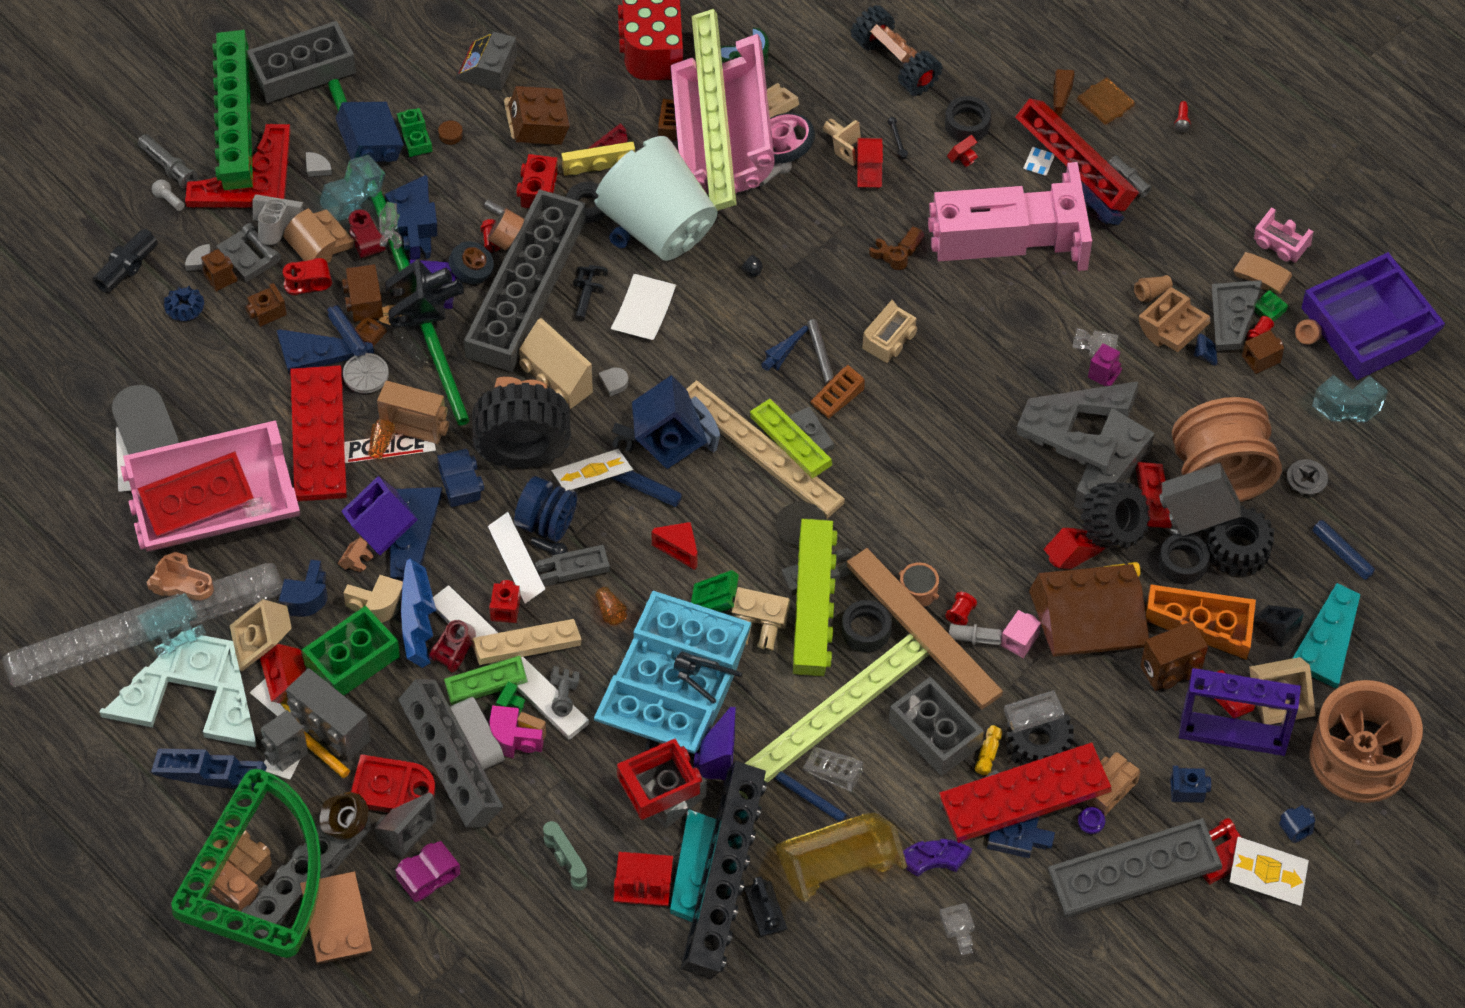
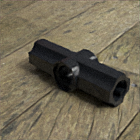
M147 229L140 230L124 247L121 245L117 246L111 252L109 262L93 277V283L105 294L107 292L110 293L127 275L131 277L139 271L142 260L158 245L157 239Z

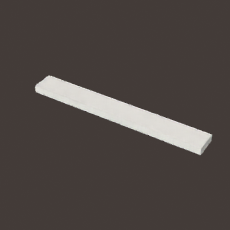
M449 585L433 597L436 612L448 624L453 620L469 623L475 628L476 637L498 633ZM464 627L459 628L457 631L462 637L465 633ZM521 657L528 682L518 685L517 691L570 740L589 725V720L574 705L569 715L565 717L557 716L552 710V701L558 697V690L524 657Z

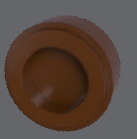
M445 121L438 128L439 139L445 144H456L463 137L462 126L456 121Z

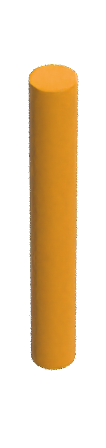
M304 731L307 748L342 778L347 777L350 770Z

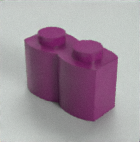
M441 841L434 844L430 843L422 848L419 855L412 858L407 857L398 864V867L395 869L396 879L413 901L418 902L432 894L437 888L450 883L460 875V864Z

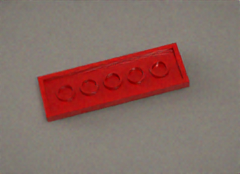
M341 365L291 369L294 491L297 502L347 498Z
M1089 743L940 792L939 797L956 840L959 843L1110 793L1112 789L1093 744Z

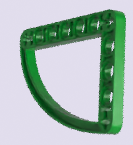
M252 769L244 775L172 900V914L176 920L280 957L288 958L297 954L307 935L315 913L321 880V852L314 820L301 797L287 783L261 769ZM252 783H256V785H255L254 788H253V789H254V792L251 791V790H252ZM267 792L280 799L290 809L299 823L307 846L308 874L306 888L292 929L206 900ZM241 799H249L252 802L248 807H241L237 804ZM231 819H235L240 822V824L234 828L225 825V823ZM218 840L228 842V845L224 848H216L213 844ZM206 861L216 863V866L212 869H204L201 865ZM193 882L204 884V887L197 891L189 888ZM187 897H188V898H189V908H188V907H185L184 910H180V907L183 908V907L186 905V903H187ZM207 912H214L218 915L212 921L202 918ZM232 921H240L243 926L240 929L232 930L228 927V924ZM258 930H265L269 933L263 939H258L253 934ZM288 940L291 941L286 946H282V943H286Z

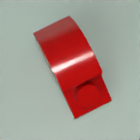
M857 138V187H882V138Z

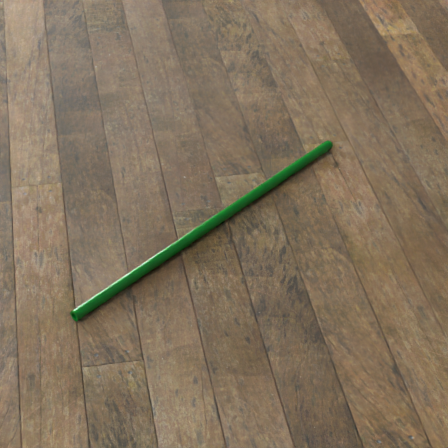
M333 79L329 81L328 86L339 111L341 103L347 102L339 80ZM358 162L398 270L401 271L410 264L401 240H398L396 227L371 162ZM432 322L419 324L457 424L459 426L466 425L469 422V417Z

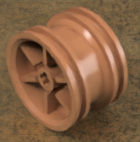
M1241 397L1212 400L1190 409L1173 426L1172 439L1175 444V451L1178 457L1184 461L1182 475L1221 463L1240 502L1254 498L1267 491L1278 481L1282 473L1278 450L1273 443L1268 441L1271 436V424L1268 420V413L1265 407L1255 400Z

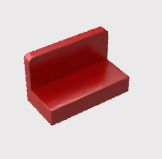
M276 644L261 656L260 659L271 702L281 703L287 698L286 689L306 671L300 649Z

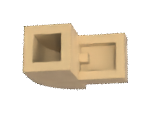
M379 575L372 592L347 584L344 591L345 605L355 612L367 606L381 623L388 621L401 608L403 582Z

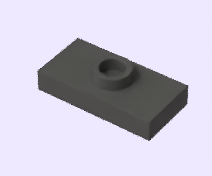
M810 407L788 416L825 453L834 449L833 441Z

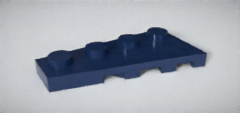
M442 487L396 489L418 520L391 545V578L403 582L406 561L410 558L422 565L427 542L431 536L433 521L437 515L439 500H441L443 494Z

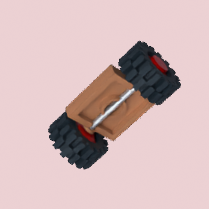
M874 5L873 8L869 7L867 12L863 11L861 13L862 16L857 17V23L852 25L851 37L867 51L870 49L874 50L876 45L878 47L881 46L882 42L902 61L904 68H901L899 71L901 74L898 75V82L911 95L917 96L918 94L920 96L923 91L927 92L929 87L932 88L934 81H938V76L942 74V64L929 51L926 50L925 52L923 50L919 53L912 47L910 48L906 44L905 39L898 33H894L892 30L895 28V20L882 6Z

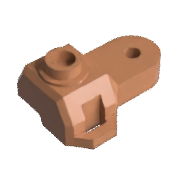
M178 552L165 555L156 565L154 574L147 581L149 590L171 599H175L179 594L193 600H204L209 598L214 592L211 576L205 572L190 568L187 555Z

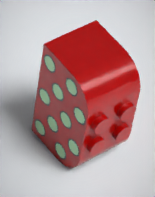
M622 0L623 5H618V19L623 20H618L619 38L624 39H619L620 53H624L627 71L632 76L641 80H672L671 65L683 61L680 0Z

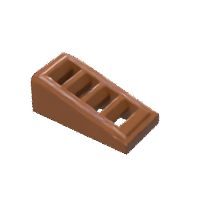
M847 365L811 400V404L829 419L864 390L865 379ZM842 386V387H843L844 389H846L847 391L844 392V391H843L841 388H839V387ZM831 393L836 394L839 399L835 398ZM825 398L833 404L831 407L823 401Z

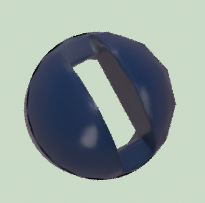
M619 226L612 231L609 238L614 246L624 248L630 242L631 234Z

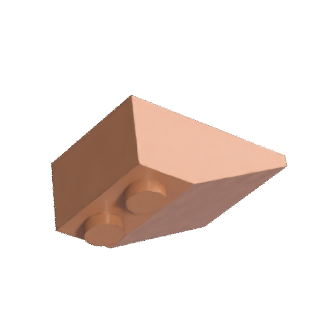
M355 872L321 878L319 896L309 927L316 965L366 955L372 952ZM306 882L300 883L303 896L306 888Z

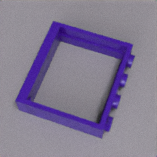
M1192 668L1181 715L1178 738L1285 756L1298 712L1301 686ZM1198 685L1204 686L1203 690L1197 689ZM1197 695L1285 710L1281 726L1196 713L1192 712L1195 696ZM1193 726V732L1186 731V727ZM1274 740L1281 741L1282 746L1273 745Z

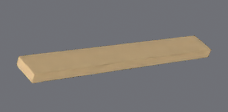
M697 380L686 389L691 399L696 396L709 410L718 426L720 434L823 517L828 519L844 504L845 499L817 476L812 479L781 447Z

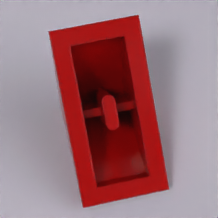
M691 522L657 527L652 530V546L694 570L697 568L698 553Z

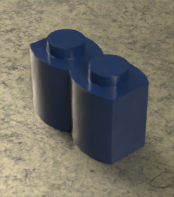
M467 448L437 455L438 469L450 506L454 507L481 500V492L484 491V485L481 476L477 477L475 474V470H477L475 456H470Z

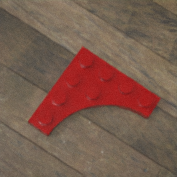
M290 124L265 125L262 140L257 147V152L252 157L253 187L224 190L222 181H217L216 177L201 181L187 182L186 207H253L255 194L285 199L291 133Z

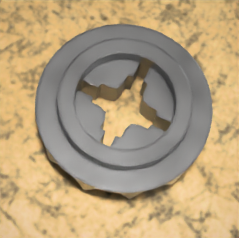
M1308 459L1299 460L1288 469L1287 483L1291 485L1292 490L1298 491L1301 496L1309 494L1312 497L1315 493L1321 494L1327 486V471L1316 461ZM1303 476H1305L1306 478L1309 476H1313L1311 483L1308 480L1305 482H1301Z

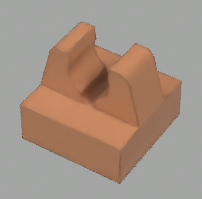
M361 537L350 543L337 564L345 570L348 568L357 572L365 570L366 566L361 563L359 557L364 558L366 561L373 558V554L366 547L368 543Z

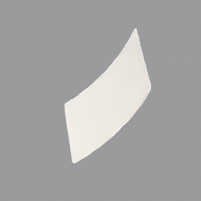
M634 274L611 329L653 340L664 319L676 285Z

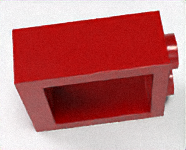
M676 738L617 764V778L641 820L700 794L701 774L696 767L692 768L689 763L690 756L685 746L680 747ZM673 759L686 784L649 800L636 775Z

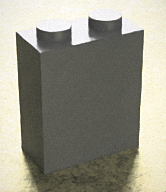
M1221 463L1162 482V494H1159L1161 504L1164 509H1169L1171 523L1174 528L1178 527L1182 536L1241 517L1240 500Z

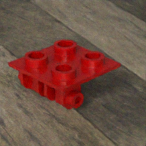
M619 852L616 878L614 880L613 902L668 906L673 856Z

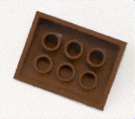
M1133 564L1039 573L1029 589L1053 657L1141 648L1145 646V641L1149 639L1142 585Z

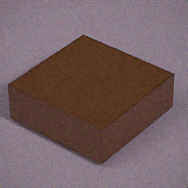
M369 317L363 319L355 327L362 340L372 343L373 347L387 332L385 326Z

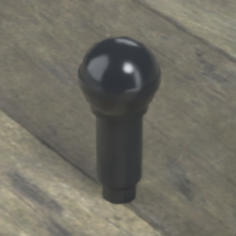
M533 537L531 540L532 545L550 553L552 557L553 555L568 552V548L564 543H551Z

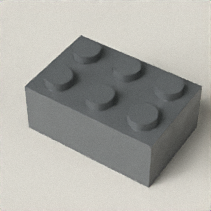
M308 668L286 689L287 703L292 716L300 725H304L309 729L314 739L319 742L321 740L325 742L335 756H342L349 762L371 741L367 714Z
M931 677L890 706L889 723L941 776L982 747L984 730Z

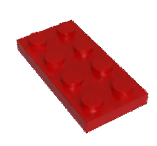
M235 451L137 488L156 537L254 501L253 494Z

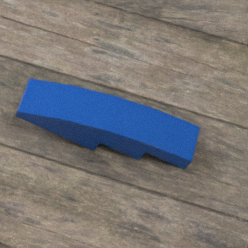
M410 558L406 561L402 585V633L407 659L423 668L430 664L425 641L433 637L428 615L436 611L426 568Z

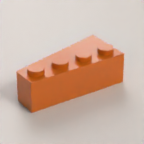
M1150 585L1146 605V621L1167 630L1193 621L1207 645L1247 660L1251 648L1256 600Z

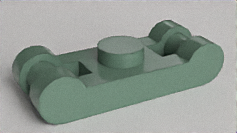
M554 821L547 822L543 827L545 845L555 849L554 855L561 867L565 866L571 875L572 887L575 890L585 889L587 886V869L560 826Z

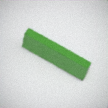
M516 656L446 678L444 681L450 703L454 705L470 697L476 699L502 691L508 681L518 686L527 683L528 679L521 656Z

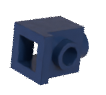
M1173 766L1170 776L1171 802L1204 803L1206 793L1211 792V777L1205 776V769Z

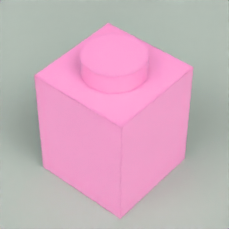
M1018 610L1002 633L1001 646L1024 658L1040 634L1041 622L1033 615L1025 614Z

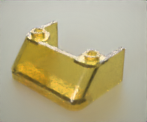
M877 813L863 814L783 841L775 846L793 893L804 902L810 901L809 897L816 894V890L820 888L819 883L868 866L876 869L878 872L891 869L893 867L892 864H896L902 869L907 868L896 825Z

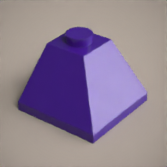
M730 707L701 741L700 752L695 753L694 768H699V772L704 779L725 780L727 769L733 764L736 707Z

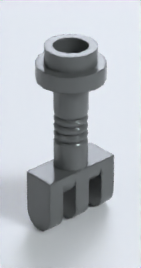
M553 666L550 684L559 686L558 697L552 701V710L557 716L565 717L573 709V702L568 698L569 689L576 690L578 686L579 672L574 671L571 678L569 677V669L564 668L562 675H559V667Z

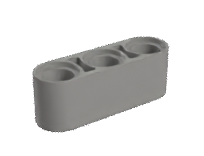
M470 697L450 706L483 770L505 761L502 749L491 733L490 726L475 699Z

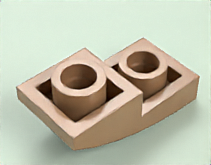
M1245 252L1234 269L1236 277L1250 281L1262 280L1261 289L1270 290L1277 294H1281L1292 277V273L1283 267Z

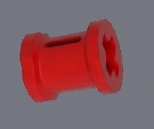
M958 592L955 595V603L950 610H947L945 617L954 625L966 626L968 623L967 617L971 610L976 608L978 602L972 595L966 592Z

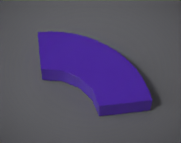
M948 839L929 842L921 841L900 853L896 858V863L917 877L933 868H947L957 872L972 853V848Z

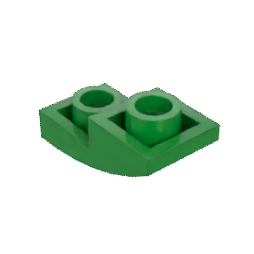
M420 108L396 113L409 157L432 152V143L428 136Z

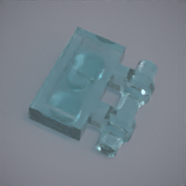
M186 593L137 616L149 641L159 637L162 641V644L154 647L157 657L166 653L170 655L176 652V648L188 642L192 644L198 641V637L206 634L202 624L192 629L189 623L197 619L198 615ZM182 627L184 633L170 639L168 633Z

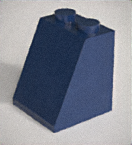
M672 375L632 401L635 439L666 469L707 443V438L688 391Z

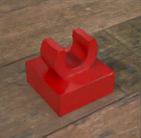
M971 135L955 145L947 154V157L952 163L960 159L962 164L968 167L978 158L977 154L972 150L978 142Z

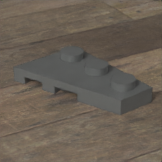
M1262 280L1212 284L1216 351L1242 349L1262 288Z

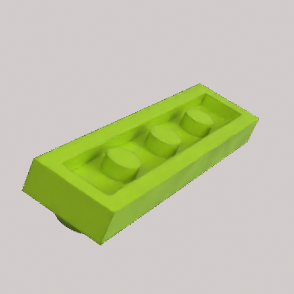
M771 399L750 411L751 418L812 479L832 466V459Z

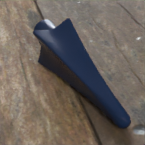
M803 326L781 343L766 350V360L762 362V368L769 371L774 367L778 371L790 351L808 331V326Z

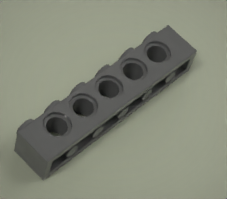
M415 679L398 700L465 827H486L503 808V805L436 680Z
M369 816L362 832L349 839H336L324 834L319 825L316 826L320 850L326 851L321 855V878L330 877L371 830ZM306 843L296 848L292 859L276 871L274 879L268 886L264 885L259 890L254 902L250 906H245L241 912L286 927L298 914L303 900L300 883L307 882L308 873L304 875L297 874L301 870H308ZM283 890H291L289 894H280ZM266 910H273V911H274L273 913H271V914H269V915H263V914H262V913H263L264 911H266ZM258 930L253 935L258 939H263L269 933L265 930Z

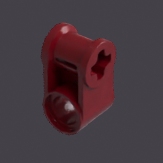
M361 209L353 211L349 215V231L361 259L385 251L384 240L370 214Z
M461 620L449 622L440 639L433 646L429 658L432 661H439L447 666L448 671L451 673L455 672L462 664L467 651L472 645L473 638L476 637L475 628ZM464 627V636L458 639L457 631L459 628Z

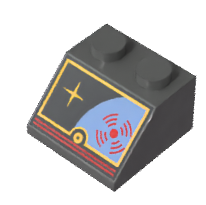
M491 32L473 40L456 75V79L501 91L517 57L516 37Z

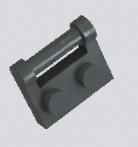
M252 223L244 225L240 232L216 246L224 256L230 258L234 267L233 270L245 283L271 268L281 259V254L277 250L259 242L257 228ZM250 239L265 255V258L260 260L245 242Z

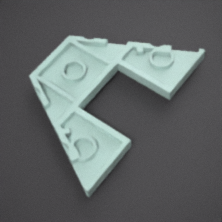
M181 632L170 646L165 647L158 654L159 657L149 667H144L132 679V683L119 692L120 695L105 709L102 708L100 710V715L103 718L153 727L168 682L214 690L216 694L203 730L204 737L256 747L234 643L229 640Z

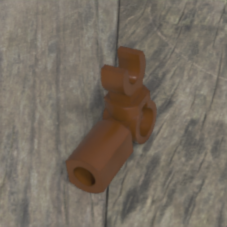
M912 226L896 247L887 246L884 240L877 238L876 247L880 249L876 250L870 247L869 255L874 259H884L894 270L905 269L908 265V256H911L924 240V232Z

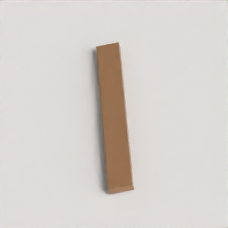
M868 548L847 561V567L981 710L1002 696L1003 691Z

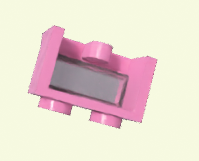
M1271 207L1255 228L1254 239L1261 248H1270L1277 252L1280 259L1284 261L1291 260L1296 263L1307 247L1311 246L1313 231L1309 229L1304 236L1299 235L1295 232L1296 224L1292 220H1288L1285 225L1275 221L1276 210Z

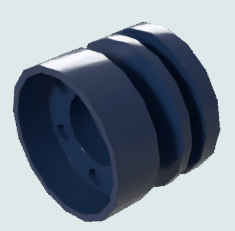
M537 476L532 477L519 498L515 510L514 525L531 533L539 527V535L545 538L548 536L551 541H560L573 519L577 505V493L570 489L566 491L562 486L556 487L553 491V484L550 481Z

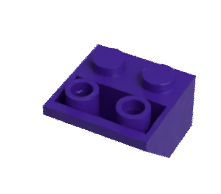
M380 476L373 480L341 511L351 526L379 555L386 551L418 520L397 490Z

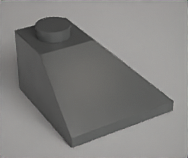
M430 792L392 809L387 816H382L375 825L377 841L402 859L437 821L434 795Z

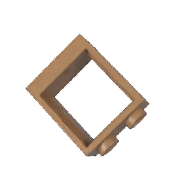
M385 381L377 400L381 429L438 444L441 436H445L449 428V421H446L448 408L445 407L444 396Z

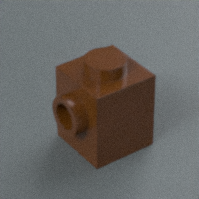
M1269 330L1246 341L1242 357L1254 373L1257 374L1281 363L1284 345L1281 339L1275 337L1272 331Z

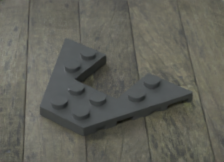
M1138 382L1029 398L1017 425V435L1031 439L1041 446L1045 443L1056 448L1057 453L1070 459H1077L1083 465L1087 463L1093 464L1101 468L1103 474H1107L1118 446V437H1111L1105 434L1093 435L1071 432L1078 412L1109 416L1113 408L1129 417L1138 393Z

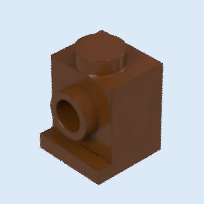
M219 249L201 257L204 275L215 291L238 281L232 271L234 267L230 258L224 256Z
M274 283L269 285L270 288L247 297L248 305L245 306L250 319L255 318L260 327L287 315L285 300Z

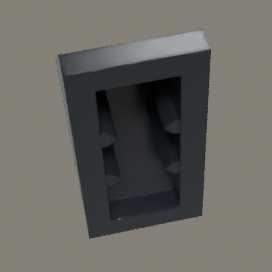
M1268 605L1254 618L1253 625L1282 648L1299 632L1304 612L1298 608Z

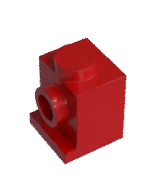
M502 580L500 584L494 583L489 607L491 621L517 623L521 597L519 585L510 580Z

